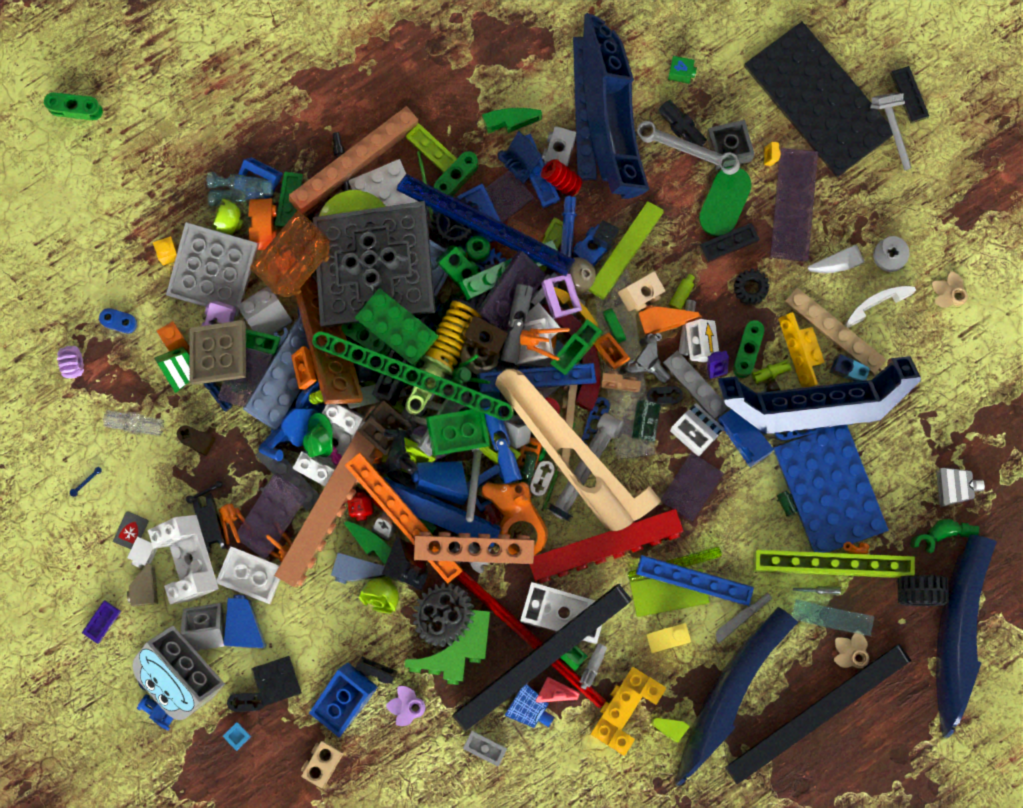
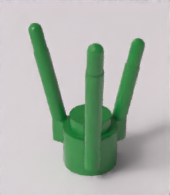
M478 354L473 355L463 363H459V367L455 368L452 372V382L460 385L467 381L482 384L491 383L488 380L471 377V372L466 367L478 358Z

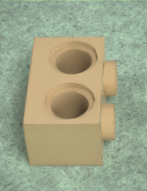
M325 741L315 744L311 752L314 754L310 762L307 760L301 769L303 772L301 777L321 789L326 786L344 752ZM324 749H328L331 752V757L327 761L321 757ZM313 767H318L321 770L319 778H314L311 775Z

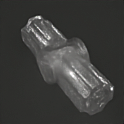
M107 410L103 418L104 427L120 429L132 434L140 435V433L161 437L164 430V420L145 417L134 412L122 413Z

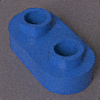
M107 308L99 315L100 323L106 328L126 334L134 332L137 328V320L131 314ZM107 315H111L110 320H106ZM129 320V324L124 326V321Z

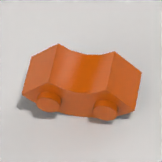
M272 198L250 199L248 216L251 217V227H249V240L259 243L257 250H272L274 243L278 241L277 231H274V217L277 216V206L273 205Z

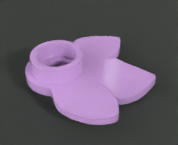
M398 686L399 698L389 701L386 707L391 713L398 715L396 725L407 726L411 724L414 718L424 714L425 703L416 697L414 690L411 688ZM414 704L419 705V710L417 712H414L412 710V706Z

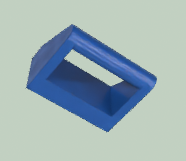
M250 157L243 160L235 186L260 199L271 198L281 181L283 173ZM248 171L271 181L266 193L243 182Z
M498 464L479 475L477 489L497 476L505 483ZM470 481L466 483L468 492L470 488ZM476 497V505L480 512L494 505L490 500L480 504Z

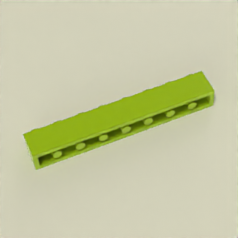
M755 550L753 552V572L900 578L902 576L915 575V557Z

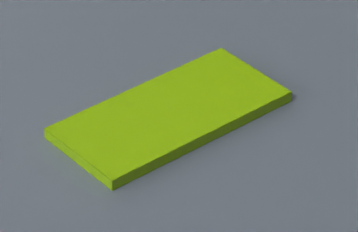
M652 578L630 582L637 617L710 603L708 594Z

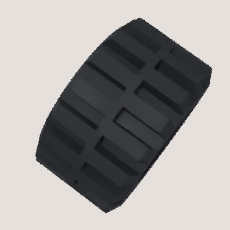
M910 575L897 579L898 603L901 605L941 606L949 603L948 578L944 576Z

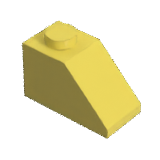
M686 623L646 634L651 654L691 643Z

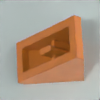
M609 332L600 337L594 344L607 367L613 370L630 360V357Z

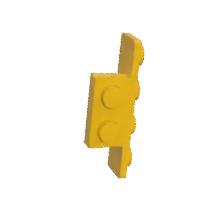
M794 313L786 314L778 320L801 387H813L818 382L812 367L825 363L813 327L799 330Z

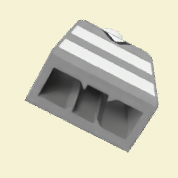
M940 468L936 471L940 507L970 501L975 498V491H984L983 479L973 480L972 471Z

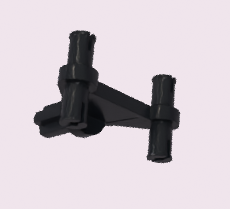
M400 427L385 429L384 436L394 438L386 462L381 464L374 463L372 465L382 474L396 473L399 468H403L409 474H414L418 467L406 452L404 437L411 438V430H403Z

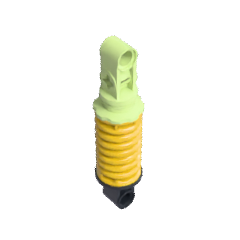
M488 291L467 300L466 296L462 300L452 298L450 309L446 311V316L442 318L439 329L435 331L439 338L421 358L424 365L419 369L444 378L445 374L452 375L454 370L452 365L456 366L458 364L456 358L460 359V352L464 345V341L459 339L470 317L475 315L480 319L484 318V313L478 308ZM429 378L426 383L429 389L435 387L436 380ZM414 386L405 403L406 411L412 415L420 413L433 393ZM412 400L419 402L420 408L418 410L411 408L410 402Z

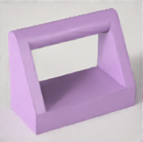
M571 274L550 278L541 283L553 320L582 311ZM565 280L573 305V309L561 311L553 287V283Z

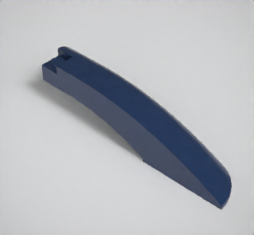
M586 13L584 15L583 33L584 89L589 129L602 181H608L611 194H620L622 199L634 198L649 190L639 155L632 106V82L634 78L625 48L617 33L604 25L606 22L601 18Z
M969 535L964 552L958 555L948 585L949 603L943 605L940 619L936 656V687L939 718L944 738H949L955 731L953 727L960 723L982 663L978 661L977 616L984 578L997 541L979 535Z
M777 607L748 637L730 659L711 688L688 737L675 782L678 787L702 766L736 728L733 726V723L750 683L770 653L798 623L796 619L782 608Z

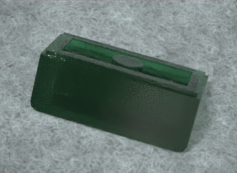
M647 400L637 401L632 431L633 439L655 442L661 404Z

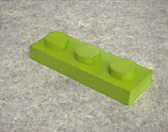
M419 123L406 135V139L443 173L457 159Z

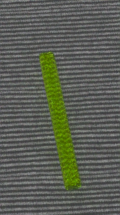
M714 547L665 562L687 567L722 556L720 547ZM636 570L629 571L627 574L630 582L648 578L636 574Z

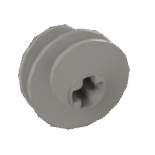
M890 236L881 240L873 252V259L877 267L887 272H894L903 268L910 256L907 243L897 236Z

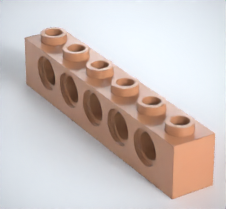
M419 532V535H415L414 560L533 564L534 540L530 539V535H518V539L510 538V535L498 534V538H490V534H478V537H470L471 533H459V537L451 536V533L439 532V536H431V532ZM431 541H438L440 543L438 551L433 552L429 549ZM453 541L458 542L460 545L457 552H451L448 548L449 544ZM472 542L479 544V550L476 553H471L468 549L469 544ZM491 543L499 545V550L495 554L488 551ZM512 543L517 544L519 547L516 554L508 552V547Z

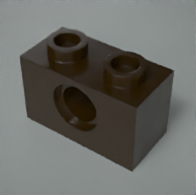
M474 315L468 319L459 339L463 340L466 346L476 347L481 350L480 352L483 355L491 357L499 354L508 333ZM480 333L485 334L486 342L480 340Z

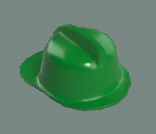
M315 413L310 417L308 432L303 437V446L308 452L309 457H328L333 452L332 425L330 420L322 413Z

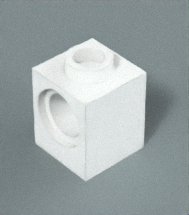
M137 537L127 558L133 560L132 565L142 569L143 565L151 564L158 548L153 549L151 542Z

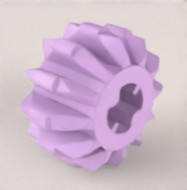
M76 346L60 348L57 360L62 376L71 379L81 376L84 372V364L79 348Z

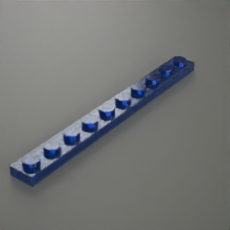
M408 174L397 185V191L419 202L425 201L426 206L564 276H567L574 265L575 259Z

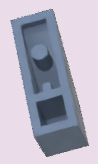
M338 553L331 576L336 577V582L346 584L347 581L356 582L383 577L385 575L382 572L385 566Z

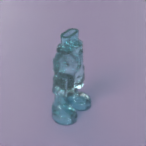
M215 172L207 173L208 188L222 186L230 188V190L211 189L208 194L210 207L218 206L222 198H229L231 202H244L250 199L264 198L265 195H273L272 180L232 174L228 178H222Z

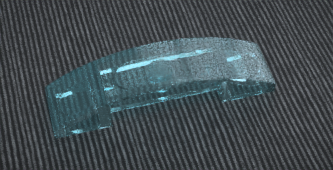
M797 599L795 600L792 615L794 619L805 623L871 636L874 616L834 609Z

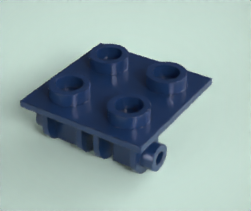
M518 131L507 151L501 150L497 156L499 161H502L505 167L515 175V178L519 179L522 184H525L542 154Z

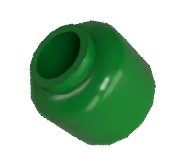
M483 236L470 238L466 244L467 256L473 262L480 263L486 261L491 253L489 241Z

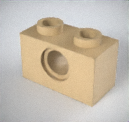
M654 271L622 289L618 294L628 312L634 309L638 312L647 307L646 302L650 301L652 304L661 299L660 294L666 290Z

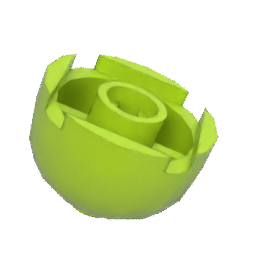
M222 198L220 202L222 204L220 208L218 207L212 228H215V231L232 235L236 229L240 230L243 222L240 219L241 212L236 204Z
M386 577L369 580L360 592L359 600L365 606L368 603L375 606L372 610L390 614L396 610L399 602V592L391 579Z

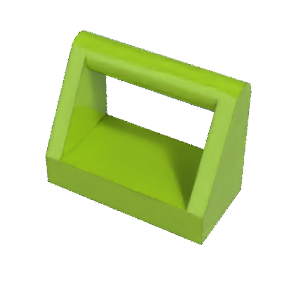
M653 718L651 720V724L676 743L679 742L690 727L683 721Z

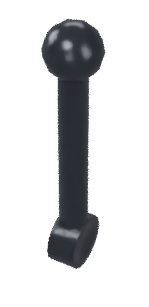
M217 481L215 485L194 496H187L186 502L193 503V498L200 497L216 488H221L223 483Z

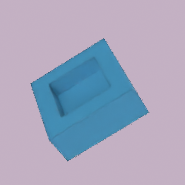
M236 722L223 735L225 740L236 751L252 737L239 722Z

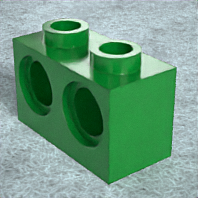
M451 245L435 261L452 281L462 289L459 282L478 274L477 270L479 267L472 260L470 262L465 257L467 254L460 246ZM455 254L457 260L454 264H450L449 258ZM467 268L469 275L463 278L462 271Z

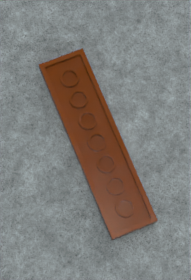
M292 271L290 278L324 404L361 403L363 395L354 363L320 350L312 342L314 334L320 331L347 341L346 335L342 331V326L328 328L320 326L317 282L308 271ZM322 336L319 339L320 346H324L327 343L326 336ZM339 343L337 345V352L342 353L345 350L344 343Z

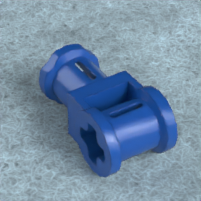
M146 694L139 702L137 709L148 713L150 719L169 731V725L174 718L170 717L157 702L150 698V695Z

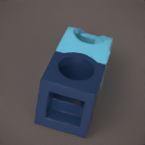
M839 354L834 358L829 373L842 376L854 382L866 381L870 368Z

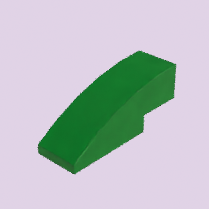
M505 108L482 114V121L488 134L504 127L508 133H511L542 120L541 110L531 108Z
M587 319L556 355L559 357V360L553 359L550 364L566 376L601 337L603 331Z
M346 521L344 523L366 554L369 556L375 552L385 565L391 552L390 546L368 529Z

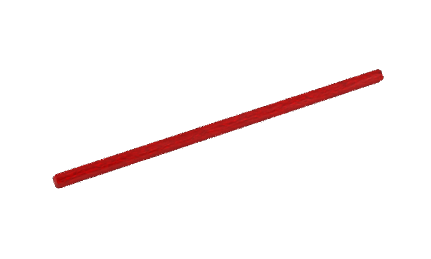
M372 498V502L376 506H378L382 511H384L380 507V505L374 500V498ZM464 570L455 577L533 649L543 643ZM560 658L551 664L598 708L604 706L606 700L591 686H587L586 689L581 688L582 683L579 682L581 677Z

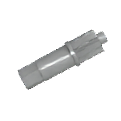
M598 643L587 667L584 669L585 671L579 681L582 683L581 688L586 689L587 686L590 687L595 676L598 674L597 671L607 650V647L603 644Z

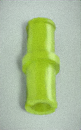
M786 359L774 365L769 364L764 369L752 372L751 376L754 383L758 384L770 378L775 379L777 375L791 371L789 361Z

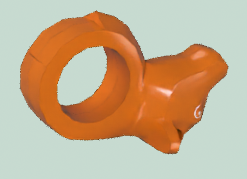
M526 482L509 484L485 483L481 489L482 496L490 500L504 515L500 524L501 531L499 534L510 535L511 538V529L516 522L526 521L531 523L538 534L537 542L534 546V556H536L544 549L548 541V528L530 500L532 495L529 485ZM514 543L508 547L510 554H516L519 550V547Z

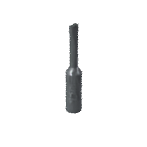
M818 586L816 588H793V591L840 594L841 588L837 586Z

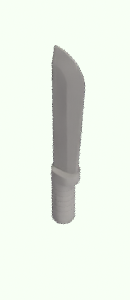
M767 592L756 603L750 604L746 609L719 628L716 633L717 642L723 641L772 599L770 594Z

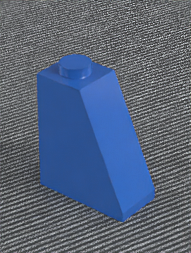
M462 461L423 462L416 464L418 470L411 474L416 490L460 505L465 504L469 494Z
M234 595V598H228L224 646L266 649V643L251 600L245 599V595Z

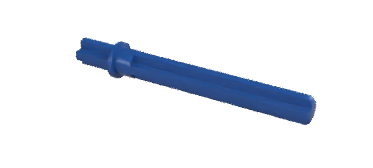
M571 196L565 197L564 212L562 213L563 230L560 265L565 260L572 258L574 220L577 214L575 213L576 197Z

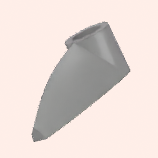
M854 245L807 268L810 272L835 273L855 268L865 261L858 246Z

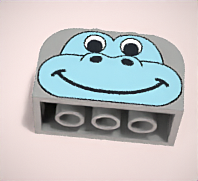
M174 626L169 627L146 642L134 658L132 664L134 675L139 683L170 717L177 720L186 719L211 701L225 685Z

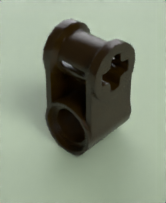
M187 425L181 426L177 430V438L182 444L205 456L208 455L216 440L211 435ZM189 432L191 436L189 438H184L183 434H187Z

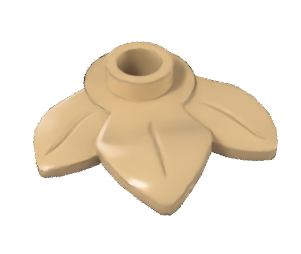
M950 271L947 281L938 280L932 282L933 291L938 295L934 303L944 308L951 305L961 306L967 301L968 294L963 289V280L955 272ZM959 294L961 299L957 300L954 295Z
M856 631L851 640L842 637L835 639V647L839 652V655L834 658L837 665L843 668L851 666L863 668L868 664L867 641L860 632ZM856 655H860L862 657L861 662L856 661Z

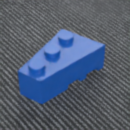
M732 409L717 420L750 468L768 457L774 450L760 430Z

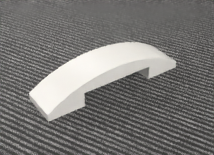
M895 287L873 295L853 312L845 326L850 328L863 321L866 317L864 311L891 297L897 303L911 296L916 291L915 287Z

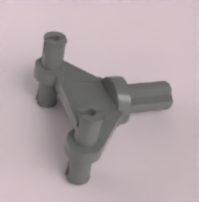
M650 333L641 338L639 344L645 347L635 361L627 362L626 365L621 366L620 372L622 374L627 372L630 374L648 372L653 373L662 383L669 380L670 374L660 365L661 361L657 355V341H661V334Z

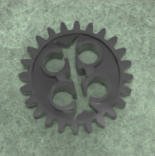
M442 583L440 587L435 584V590L428 588L429 594L422 593L424 599H417L420 605L414 606L418 613L412 615L417 619L413 624L418 626L415 631L421 633L419 637L425 639L427 643H432L436 647L438 644L445 647L446 643L452 646L453 639L459 642L458 636L465 637L463 631L471 630L467 625L468 623H474L470 619L471 616L475 615L474 612L470 611L474 608V605L469 603L472 599L467 596L468 593L459 586L455 587L452 583L448 586ZM448 598H450L451 603H453L456 606L461 605L462 607H464V609L458 607L453 608L448 604L445 605V602ZM433 608L434 611L430 616L434 618V620L429 617V612ZM453 610L457 611L459 614L456 621H453V618L456 615V612H454ZM423 621H434L438 625L442 624V628L437 632V627L432 624L427 625Z

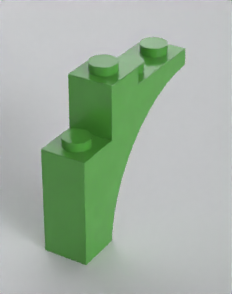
M470 610L475 613L474 616L470 617L474 623H468L467 626L471 630L463 631L465 637L460 635L459 642L454 641L452 646L430 657L405 659V667L409 668V672L421 673V669L429 670L428 674L440 675V671H443V679L447 680V684L459 685V681L464 682L466 658H470L469 662L481 663V660H486L490 612Z

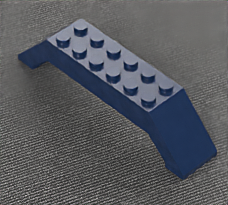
M911 356L891 358V363L872 380L756 393L739 382L737 376L718 378L724 404L764 434L880 421L921 381L920 374Z

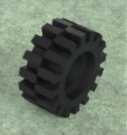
M750 269V271L744 270L743 273L739 274L734 283L736 298H740L741 303L746 302V305H756V303L762 302L769 291L770 284H768V278H765V274H761L758 269L757 271H754V269ZM747 281H755L759 286V290L754 294L748 293L744 288V284Z

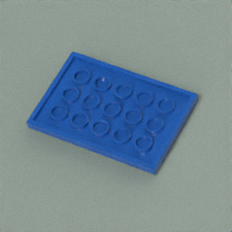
M837 425L825 431L774 447L775 456L795 508L798 510L797 513L812 552L828 553L842 548L845 542L854 544L889 531L847 425Z

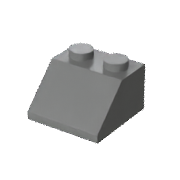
M269 285L237 305L253 331L274 335L275 332L282 330L293 322Z
M222 603L183 609L180 634L195 651L224 646L225 625Z

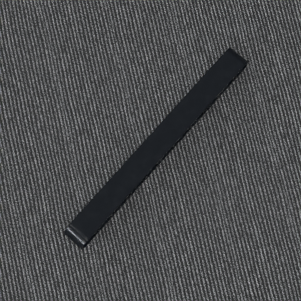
M620 584L615 585L453 713L452 717L464 731H467L628 605L632 599Z
M900 643L733 760L725 769L734 782L739 784L908 664L911 658Z

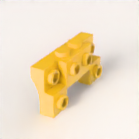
M632 667L620 686L616 685L610 694L613 696L610 703L605 702L600 710L603 714L592 730L591 735L625 756L635 740L622 731L642 697L657 705L667 688Z

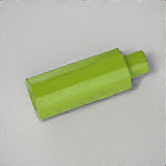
M688 274L686 279L683 278L668 304L670 308L682 309L694 287L692 282L695 277Z

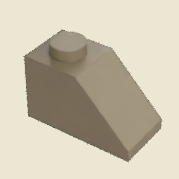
M146 564L129 585L127 601L131 603V606L139 607L158 604L155 565Z

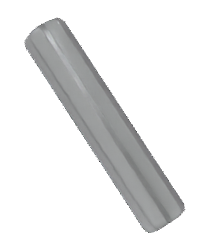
M686 300L684 310L695 312L696 302L694 300ZM686 324L682 325L679 353L685 356L689 354Z

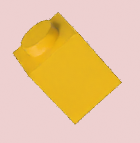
M171 236L153 242L158 260L162 265L175 262L178 249L176 242Z

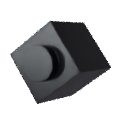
M602 220L593 237V243L610 251L619 234V228Z

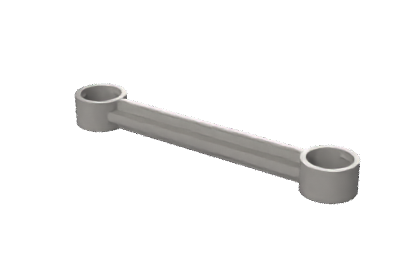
M650 121L642 122L637 128V133L642 141L646 143L657 141L719 165L725 174H734L740 168V162L733 153L729 152L722 155L657 130ZM652 127L653 132L647 137L642 136L645 128ZM727 159L736 160L732 168L726 169L723 167Z

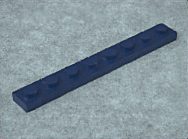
M573 37L577 175L582 180H596V156L592 144L585 101L583 37Z

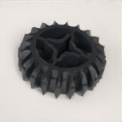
M455 197L454 202L448 198V204L446 205L442 201V208H435L438 214H432V217L436 218L435 221H431V224L436 226L432 231L437 233L435 237L441 239L442 244L447 243L448 247L453 244L458 247L460 243L463 247H466V241L472 236H478L475 234V231H481V228L477 227V225L482 224V221L477 219L481 216V213L476 212L478 210L477 206L472 207L473 202L468 201L466 203L465 198L459 200L458 197ZM462 208L461 211L454 215L448 213L453 209ZM467 213L470 215L469 228L465 224ZM444 218H446V219L448 220V226H447V228H446V229H447L446 232L444 231V228H443ZM450 218L459 221L463 227L455 225L453 223L454 221H452ZM459 230L465 232L463 235L459 237H451L452 234L455 235V233Z

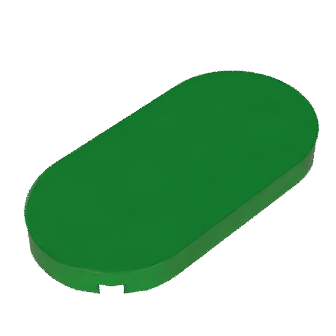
M739 168L736 173L729 175L721 170L716 175L699 215L700 225L706 234L712 237H719L733 231L752 186L751 179L746 171Z

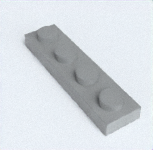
M678 350L663 362V365L714 420L728 409V406L724 404L720 396Z

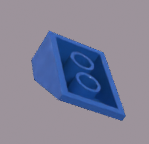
M346 663L337 670L309 714L340 738L368 703L378 686L361 674L350 663Z

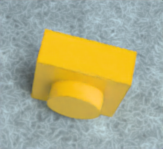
M771 142L764 147V165L771 166L779 161L781 152L778 142Z

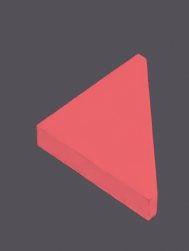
M547 677L536 702L577 700L580 692Z

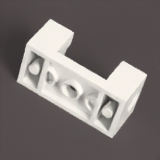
M327 404L322 414L330 420L333 431L332 438L338 440L336 449L338 454H341L343 457L365 416L353 409H349V407L343 404ZM302 451L293 469L326 486L337 466L331 461L332 458L309 457L307 451Z
M197 515L174 517L148 530L153 549L170 547L180 581L164 586L170 605L193 601L219 589ZM190 554H191L192 557H193V561H192V562H190V559H189Z
M531 582L520 621L535 627L558 631L594 603L595 600ZM561 607H567L570 610V615L567 618L559 616L558 611ZM602 625L584 638L583 641L597 644Z

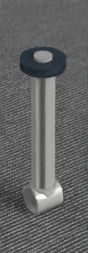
M606 412L600 418L597 424L598 431L589 445L591 451L599 459L611 438H615L623 426V421ZM581 459L574 474L584 486L591 471ZM568 481L556 504L548 503L550 506L546 508L553 512L554 516L560 519L563 518L570 522V517L573 518L568 512L579 495L570 481Z

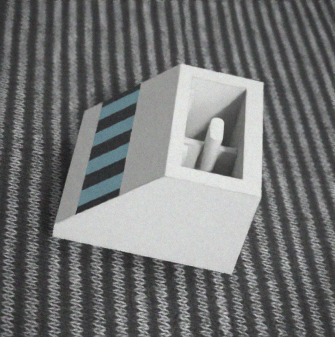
M696 403L672 426L670 432L699 457L721 434L724 428Z

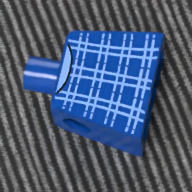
M527 684L520 689L505 714L506 717L535 728L538 721L549 727L555 718L545 711L549 705L547 702H536L538 694Z

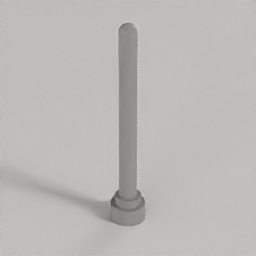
M478 448L471 449L474 455L466 520L468 522L474 520L481 454H483Z

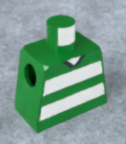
M184 347L154 358L175 393L189 383L190 354H188Z

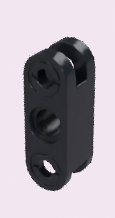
M212 493L205 495L207 506L202 507L199 497L192 499L195 515H197L208 554L212 553L211 544L219 543L222 550L227 548Z

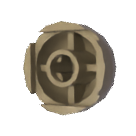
M581 257L570 258L562 262L558 268L559 276L571 274L577 295L586 293L595 282V269L587 259ZM565 280L558 282L561 289L568 292Z
M479 335L480 340L486 342L484 336ZM464 344L460 352V360L463 363L473 355L478 354V358L466 367L472 374L479 375V373L490 372L497 366L500 353L488 357L483 355L480 349L476 347L471 348Z

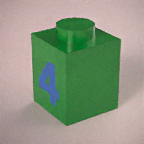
M673 56L668 80L690 84L691 78H695L697 67H694L695 60Z

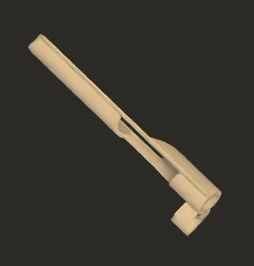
M506 369L497 376L495 383L497 388L606 529L611 531L624 529L631 525L633 521L643 517L661 502L650 486L642 491L638 490L632 496L522 372L515 369ZM560 448H573L596 477L595 487L587 488L583 486L557 450Z

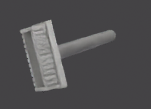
M894 92L872 97L871 108H885L904 171L911 169L912 167L892 108L893 106L905 104L903 93Z

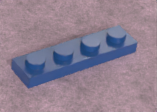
M531 134L526 135L525 137L537 149ZM540 158L529 179L542 208H546L560 202V198L555 187L541 177L544 162Z

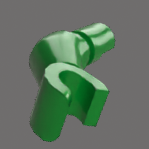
M942 519L937 521L928 531V535H915L911 539L910 545L911 548L918 547L920 541L924 539L927 542L925 550L928 553H932L935 549V541L938 543L946 537L957 536L958 534L960 537L979 535V526H971L969 523L963 522L959 524L952 519Z

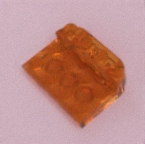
M298 210L251 265L250 269L274 294L282 297L297 296L302 292L300 287L322 261H328L330 257L328 255L330 240Z

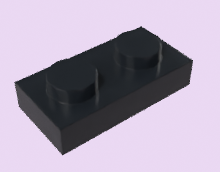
M363 656L355 669L360 670L361 674L366 676L372 675L378 678V681L385 684H392L398 673L394 669Z

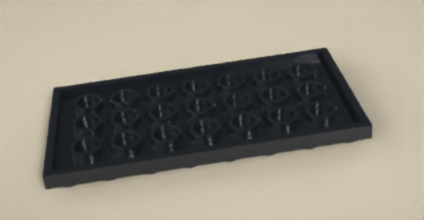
M803 21L744 64L745 69L837 178L893 137L890 124L877 109L871 108L872 103Z

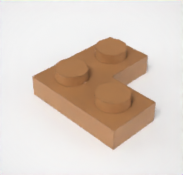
M607 371V373H603L601 388L639 392L641 381H637L635 377L622 379L623 375H619V372Z

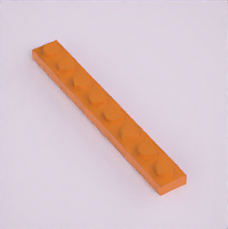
M361 452L345 464L347 469L413 544L415 543V535H419V532H430ZM431 541L429 543L431 551L436 552L439 550L440 543L438 541ZM427 560L447 584L463 571L456 561Z

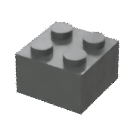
M745 119L708 128L706 137L710 150L722 155L729 152L737 156L740 164L752 162L755 154ZM727 159L723 167L734 166L736 160ZM714 164L716 170L721 169L719 165Z

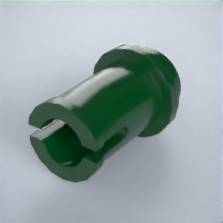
M784 491L777 495V502H780L787 517L798 512V510H796L790 498L791 494Z

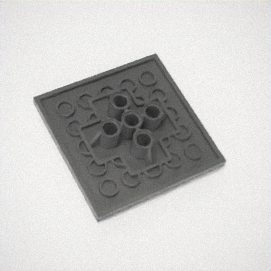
M425 201L313 217L320 326L322 328L360 323L355 319L356 315L379 288L414 316L436 313ZM374 240L371 246H367L370 241ZM394 256L392 261L386 262L389 260V257ZM371 259H375L374 263L369 264ZM356 261L353 267H349L352 265V262ZM373 277H376L374 282L369 283Z

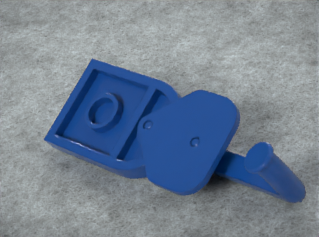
M317 376V381L299 394L296 408L292 409L283 418L277 430H274L259 446L260 453L281 461L283 459L282 450H274L273 448L285 436L288 437L293 445L297 447L303 445V437L308 432L310 417L315 413H322L327 405L324 403L312 404L309 401L311 393L321 390Z

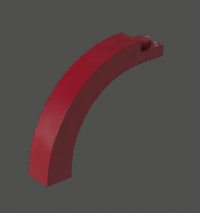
M542 304L541 306L551 316L548 305ZM572 314L554 319L560 328L570 329L568 332H562L568 340L582 326ZM595 345L582 357L579 364L594 363L596 383L578 385L575 405L588 412L594 408L601 381L600 362Z

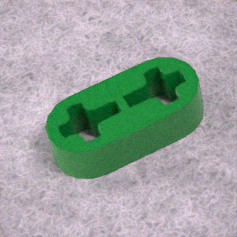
M610 308L603 311L604 319L613 338L618 344L626 341V336L613 309Z

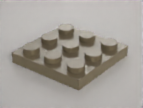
M240 320L190 328V384L196 385L246 378V322Z

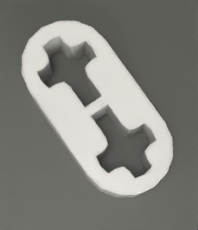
M542 461L536 469L530 484V491L534 496L541 497L548 490L555 470L554 465L550 461ZM548 465L551 472H547L545 478L541 477L543 470L540 468H545ZM542 480V488L544 490H540L537 493L535 492L536 488L533 486L538 485L539 481Z

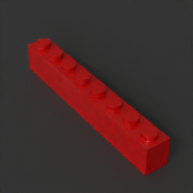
M674 509L632 523L624 529L608 531L534 556L533 564L529 565L535 582L539 581L540 584L551 581L550 577L552 576L564 577L570 574V570L582 571L588 568V564L595 562V565H600L607 562L606 558L612 556L614 559L625 556L624 552L632 550V553L643 550L645 545L650 544L653 547L661 544L663 539L669 538V541L680 538L683 528L677 511Z

